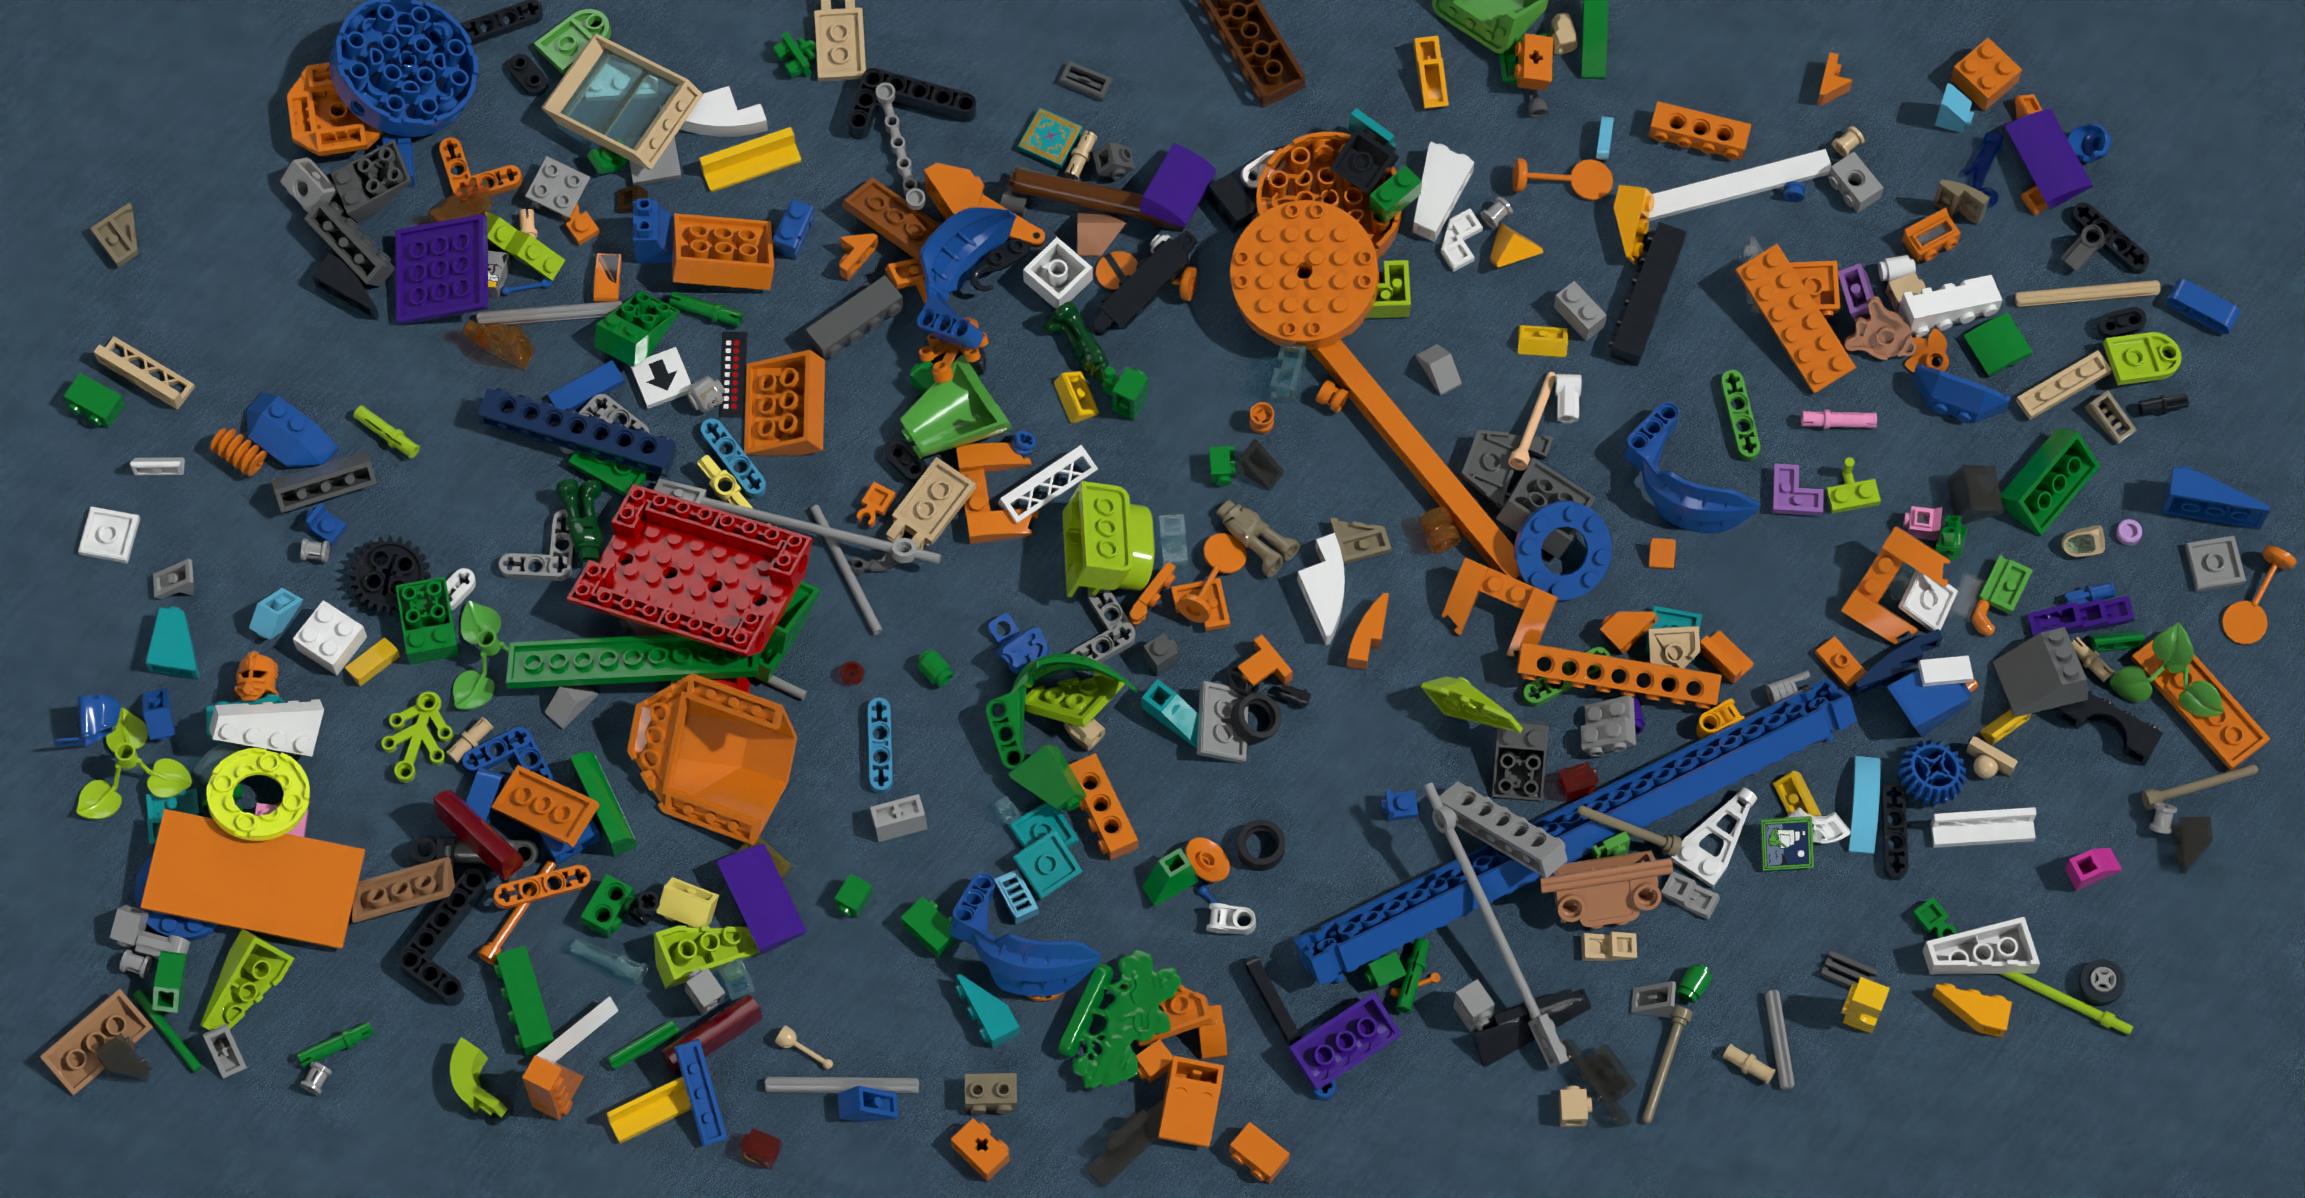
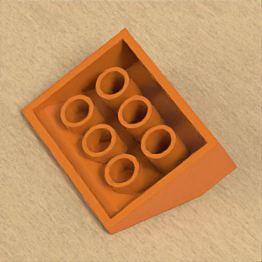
M674 213L673 282L727 286L731 288H752L756 290L771 289L774 271L771 221Z
M806 350L747 364L744 453L747 456H792L823 451L825 360L811 350Z

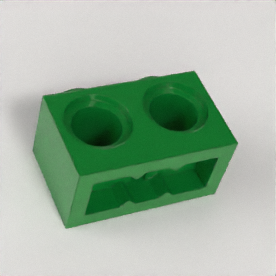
M606 874L581 915L583 925L607 938H610L613 932L617 933L623 923L621 918L626 910L629 911L636 901L633 887ZM614 893L623 894L620 900L614 901L610 899ZM602 914H608L610 916V918L606 922H600L597 920V918Z

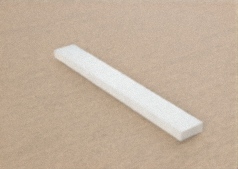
M1826 149L1658 192L1652 194L1654 197V208L1649 213L1648 221L1783 187L1786 182H1802L1829 175L1832 165Z

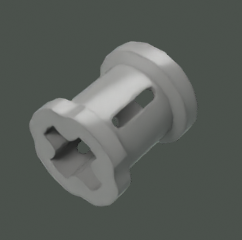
M1499 196L1488 210L1484 209L1480 214L1484 222L1489 227L1495 229L1498 227V222L1506 215H1511L1513 210L1510 204Z
M304 538L301 545V560L306 561L307 558L322 560L323 563H327L330 542H311Z
M2155 803V816L2149 828L2159 833H2172L2170 826L2173 814L2177 812V808L2166 803Z
M127 949L122 956L119 969L121 972L130 971L139 974L141 978H146L150 972L153 958L149 956L145 958L133 954L132 950Z
M312 1061L310 1064L311 1069L305 1080L300 1082V1086L310 1093L320 1095L322 1092L321 1087L327 1076H331L332 1071L326 1066Z

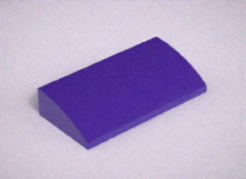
M2051 108L2026 115L2005 125L2008 134L2050 210L2093 187Z
M1173 143L1143 195L1139 212L1185 228L1216 174V169L1195 152Z
M764 843L741 850L716 861L761 955L808 933Z
M1372 992L1286 1048V1050L1317 1091L1402 1036L1376 993Z

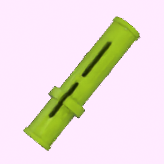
M360 405L354 412V419H357L385 439L391 448L396 447L410 459L414 458L419 452L420 446L404 436L402 430H396L364 405Z

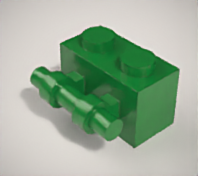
M1107 367L1102 374V387L1107 395L1112 396V410L1134 421L1148 398V377L1141 370L1126 367L1121 377H1118L1113 367Z

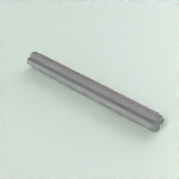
M613 301L478 312L477 324L478 326L606 317L621 306L622 302Z
M767 1077L765 1079V1090L767 1092L840 1093L856 1086L894 1093H918L919 1091L918 1078Z

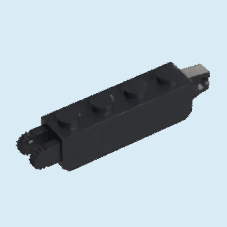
M1184 231L1174 240L1169 238L1166 242L1162 240L1153 250L1155 253L1148 259H1142L1136 266L1137 270L1131 276H1125L1119 283L1120 287L1114 293L1109 292L1102 299V305L1100 306L1102 312L1093 321V328H1095L1096 333L1105 335L1115 325L1118 328H1127L1183 273L1185 268L1189 267L1188 254L1198 242L1189 231Z

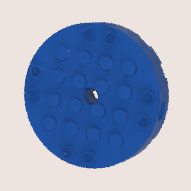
M368 0L359 5L343 22L333 42L329 59L333 85L347 108L371 127L388 134L404 137L430 135L452 124L460 116L476 87L479 70L477 54H474L471 46L472 41L460 23L439 6L428 1L423 3L418 0Z

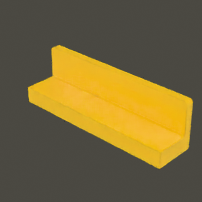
M791 127L699 158L701 170L710 192H715L801 162Z
M680 1077L606 1114L618 1142L621 1144L691 1110L683 1078Z

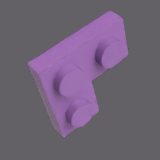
M1774 464L1772 513L1822 516L1824 489L1799 488V465Z

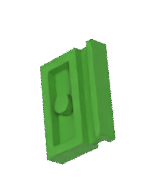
M1999 555L1978 600H1985L1991 606L2012 615L2033 570Z
M1624 831L1603 841V845L1599 848L1597 845L1593 846L1591 860L1628 854L1630 838L1627 832Z

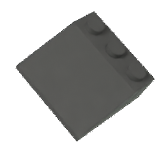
M1532 458L1496 519L1518 533L1525 519L1541 506L1544 507L1559 500H1569L1590 508L1596 497L1537 459ZM1571 527L1555 529L1545 538L1542 549L1559 559L1573 540L1577 530Z
M2065 627L2041 632L1993 661L1994 669L2014 717L2088 700L2087 678Z

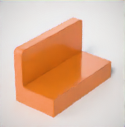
M1717 631L1711 637L1705 636L1700 641V653L1732 684L1736 683L1754 665L1721 631Z

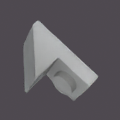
M186 559L154 573V597L162 600L178 592L193 596L192 560Z

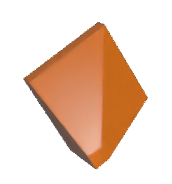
M2034 94L2015 97L2016 120L2042 110Z

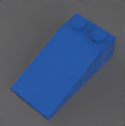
M2185 466L2173 467L2165 485L2162 506L2163 514L2260 530L2270 511L2269 505Z

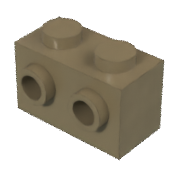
M1017 1073L965 1074L966 1111H971L972 1114H985L986 1111L1009 1114L1012 1113V1110H1017Z

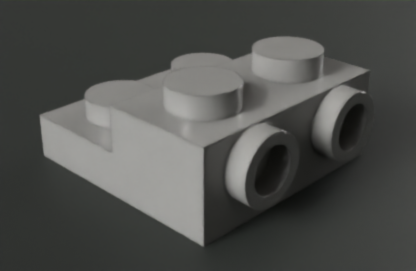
M1628 695L1585 705V725L1581 726L1583 751L1592 757H1600L1605 752H1623L1628 747L1636 746L1633 697Z

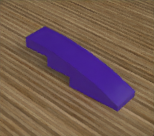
M2129 595L2103 601V598L2082 604H2078L2076 601L2028 613L2033 637L2041 632L2065 627L2068 634L2135 621Z

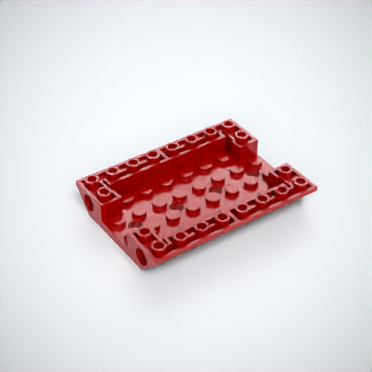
M633 484L611 521L614 530L611 541L598 563L591 560L588 561L568 595L567 601L748 657L764 650L805 576L812 537ZM623 560H633L632 563L621 565ZM669 573L677 574L676 577H672L671 579L665 578V576ZM715 586L722 587L721 590L715 593L710 592V589ZM759 600L767 601L766 604L761 606L754 605Z

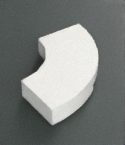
M1799 807L1786 816H1811L1813 842H1821V844L1831 843L1851 834L1849 828L1836 812L1827 816L1816 817L1807 814Z

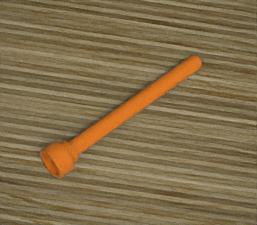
M548 860L538 875L553 871L556 867L555 861ZM531 884L525 895L529 897L534 896L537 892L536 887ZM531 903L515 907L492 943L488 942L487 945H483L478 955L481 959L491 965L497 963L496 954L501 952V946Z

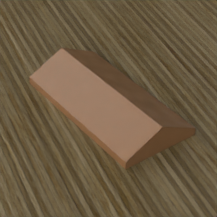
M445 857L359 881L353 903V922L356 923L449 897L455 887L451 859Z
M119 988L39 1057L74 1096L153 1027Z

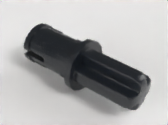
M2186 394L2168 397L2160 395L2159 398L2138 401V409L2141 416L2155 413L2167 414V411L2187 408L2189 406V399Z

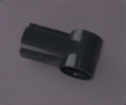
M652 890L641 892L635 904L628 911V914L641 925L647 926L657 913L660 905L658 895Z

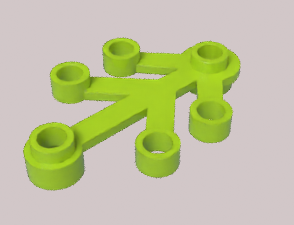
M428 691L420 694L416 700V705L401 713H394L389 718L390 726L394 730H400L405 726V721L419 715L416 724L393 736L384 737L381 742L383 750L387 753H392L400 743L411 738L405 759L398 762L394 769L396 778L400 782L408 783L415 778L416 770L414 763L422 740L430 752V760L434 765H441L445 762L446 756L444 751L437 746L427 728L429 718L432 719L438 729L437 734L440 741H451L453 731L451 727L446 725L439 713L441 700L434 692ZM427 702H433V706L430 708H426L424 705ZM400 718L402 721L396 725L393 724V720ZM443 731L450 732L447 737L441 736ZM392 741L394 744L392 747H386V742ZM439 753L442 755L439 760L433 759L435 754ZM405 770L410 771L407 777L401 775Z

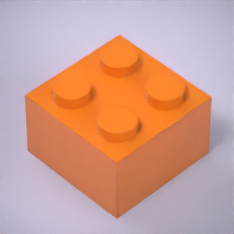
M1987 38L1954 66L1950 80L1985 111L2018 83L2022 69L1994 42Z

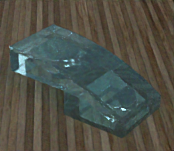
M1184 514L1159 516L1163 567L1167 562L1172 563L1176 567L1188 566Z

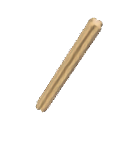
M2157 280L2017 292L2015 303L2016 306L2022 307L2158 295L2160 283Z

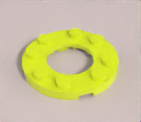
M248 748L229 755L215 767L206 789L207 805L214 821L227 833L251 841L270 840L294 829L305 816L310 801L309 781L302 767L287 754L267 751L265 748ZM249 776H268L275 779L281 785L284 793L283 801L270 814L255 816L252 813H244L235 805L233 799V792L237 784Z

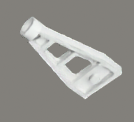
M1740 787L1729 802L1685 837L1679 853L1671 857L1672 861L1713 888L1728 867L1749 809L1757 800L1756 795L1749 789ZM1726 814L1737 820L1730 834L1716 826ZM1709 834H1715L1724 842L1721 853L1716 857L1699 847V842Z

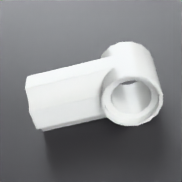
M1556 374L1557 421L1565 424L1578 422L1581 375Z

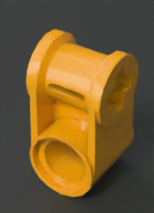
M1728 699L1701 715L1696 727L1697 736L1701 740L1745 718L1736 709L1734 699ZM1710 723L1715 729H1707L1703 724Z

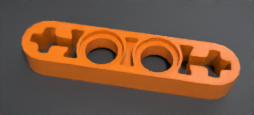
M574 865L499 885L495 889L493 901L497 907L508 909L578 891L588 885L591 878L590 872L585 866ZM575 872L585 876L581 883L578 880H571L568 883L569 887H566V879L574 877ZM549 878H558L561 882V887L558 890H551L547 885ZM525 884H533L536 887L537 892L534 896L529 897L523 893L522 888ZM514 887H518L517 893L520 900H517V895L509 897L508 902H505L504 899H499L502 891L505 890L506 894H511L515 892Z

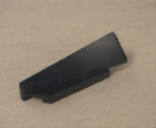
M1565 989L1535 1000L1541 1015L1547 1013L1549 1019L1553 1021L1555 1028L1591 1008L1584 989L1572 992L1571 989ZM1525 1004L1494 1015L1493 1028L1474 1033L1473 1044L1484 1067L1536 1040L1528 1024L1532 1018Z

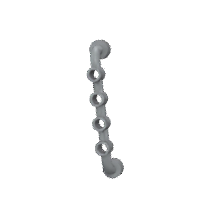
M881 83L876 88V98L883 106L886 117L885 129L891 135V150L897 156V172L903 177V193L906 196V204L912 210H920L926 202L925 194L921 189H918L917 181L912 177L911 160L906 156L905 139L900 135L899 118L894 114L892 102L895 99V88L890 83Z

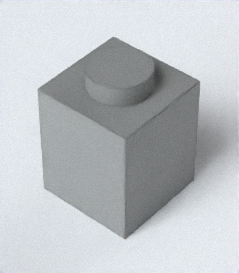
M128 905L118 908L110 938L117 940V944L121 946L132 947V945H136L138 935L141 931H145L150 912Z

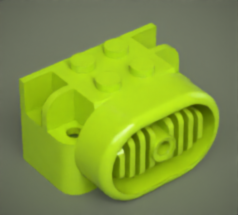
M1081 481L1062 512L1067 597H1072L1079 586L1088 587L1089 595L1095 596L1100 589L1115 590L1123 588L1137 591L1144 589L1151 577L1155 556L1153 518L1150 509L1146 506L1130 504L1129 495L1122 487Z

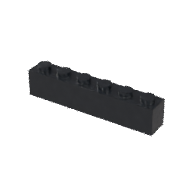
M1661 222L1658 223L1656 230L1651 229L1647 241L1651 245L1648 251L1644 250L1639 262V264L1643 265L1642 269L1634 274L1632 285H1635L1633 293L1628 291L1624 306H1627L1625 314L1620 312L1616 326L1620 328L1617 334H1612L1608 347L1612 348L1611 358L1638 367L1685 242L1687 231Z

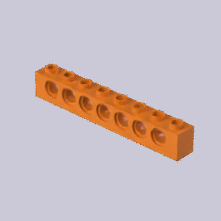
M1525 642L1520 644L1516 672L1522 673L1521 678L1536 680V676L1546 677V682L1561 684V680L1571 681V686L1586 688V684L1596 685V690L1611 692V688L1621 689L1620 694L1635 697L1636 692L1645 693L1646 699L1660 701L1661 696L1670 697L1671 703L1685 705V701L1688 700L1694 701L1696 707L1710 709L1711 704L1717 705L1722 675ZM1541 657H1548L1551 663L1550 667L1545 671H1541L1537 667V661ZM1566 661H1573L1575 664V671L1570 675H1565L1562 672V665ZM1591 665H1597L1600 668V674L1595 679H1590L1587 676V669ZM1616 669H1622L1625 673V678L1620 683L1613 682L1611 677ZM1641 673H1647L1650 678L1649 684L1645 687H1639L1636 682L1637 676ZM1666 677L1673 678L1675 683L1670 691H1664L1661 686L1662 680ZM1691 681H1696L1699 684V691L1695 695H1689L1686 691V686Z

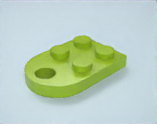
M2149 332L2106 338L2103 342L2117 385L2169 378L2176 372L2181 363V352L2178 345L2170 337L2162 333ZM2162 351L2170 352L2173 358L2165 357Z

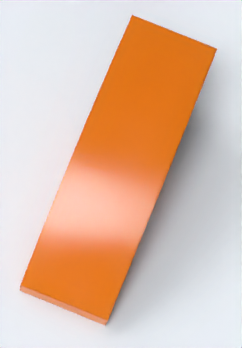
M1383 593L1361 620L1351 642L1347 667L1367 670L1370 647H1381L1389 593Z

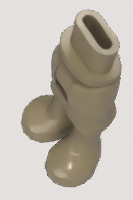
M1228 500L1216 512L1223 519L1222 523L1228 531L1246 548L1250 547L1263 560L1262 571L1267 577L1275 575L1281 568L1283 559L1289 561L1300 548V543L1295 539L1279 535L1270 529L1269 525L1263 522L1256 512L1242 507L1241 504L1235 505L1231 500ZM1262 536L1263 538H1265L1269 543H1271L1276 548L1278 552L1268 547L1266 544L1260 541L1258 537Z

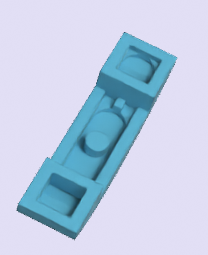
M1855 756L1851 834L1849 835L1848 852L1874 855L1880 795V758Z

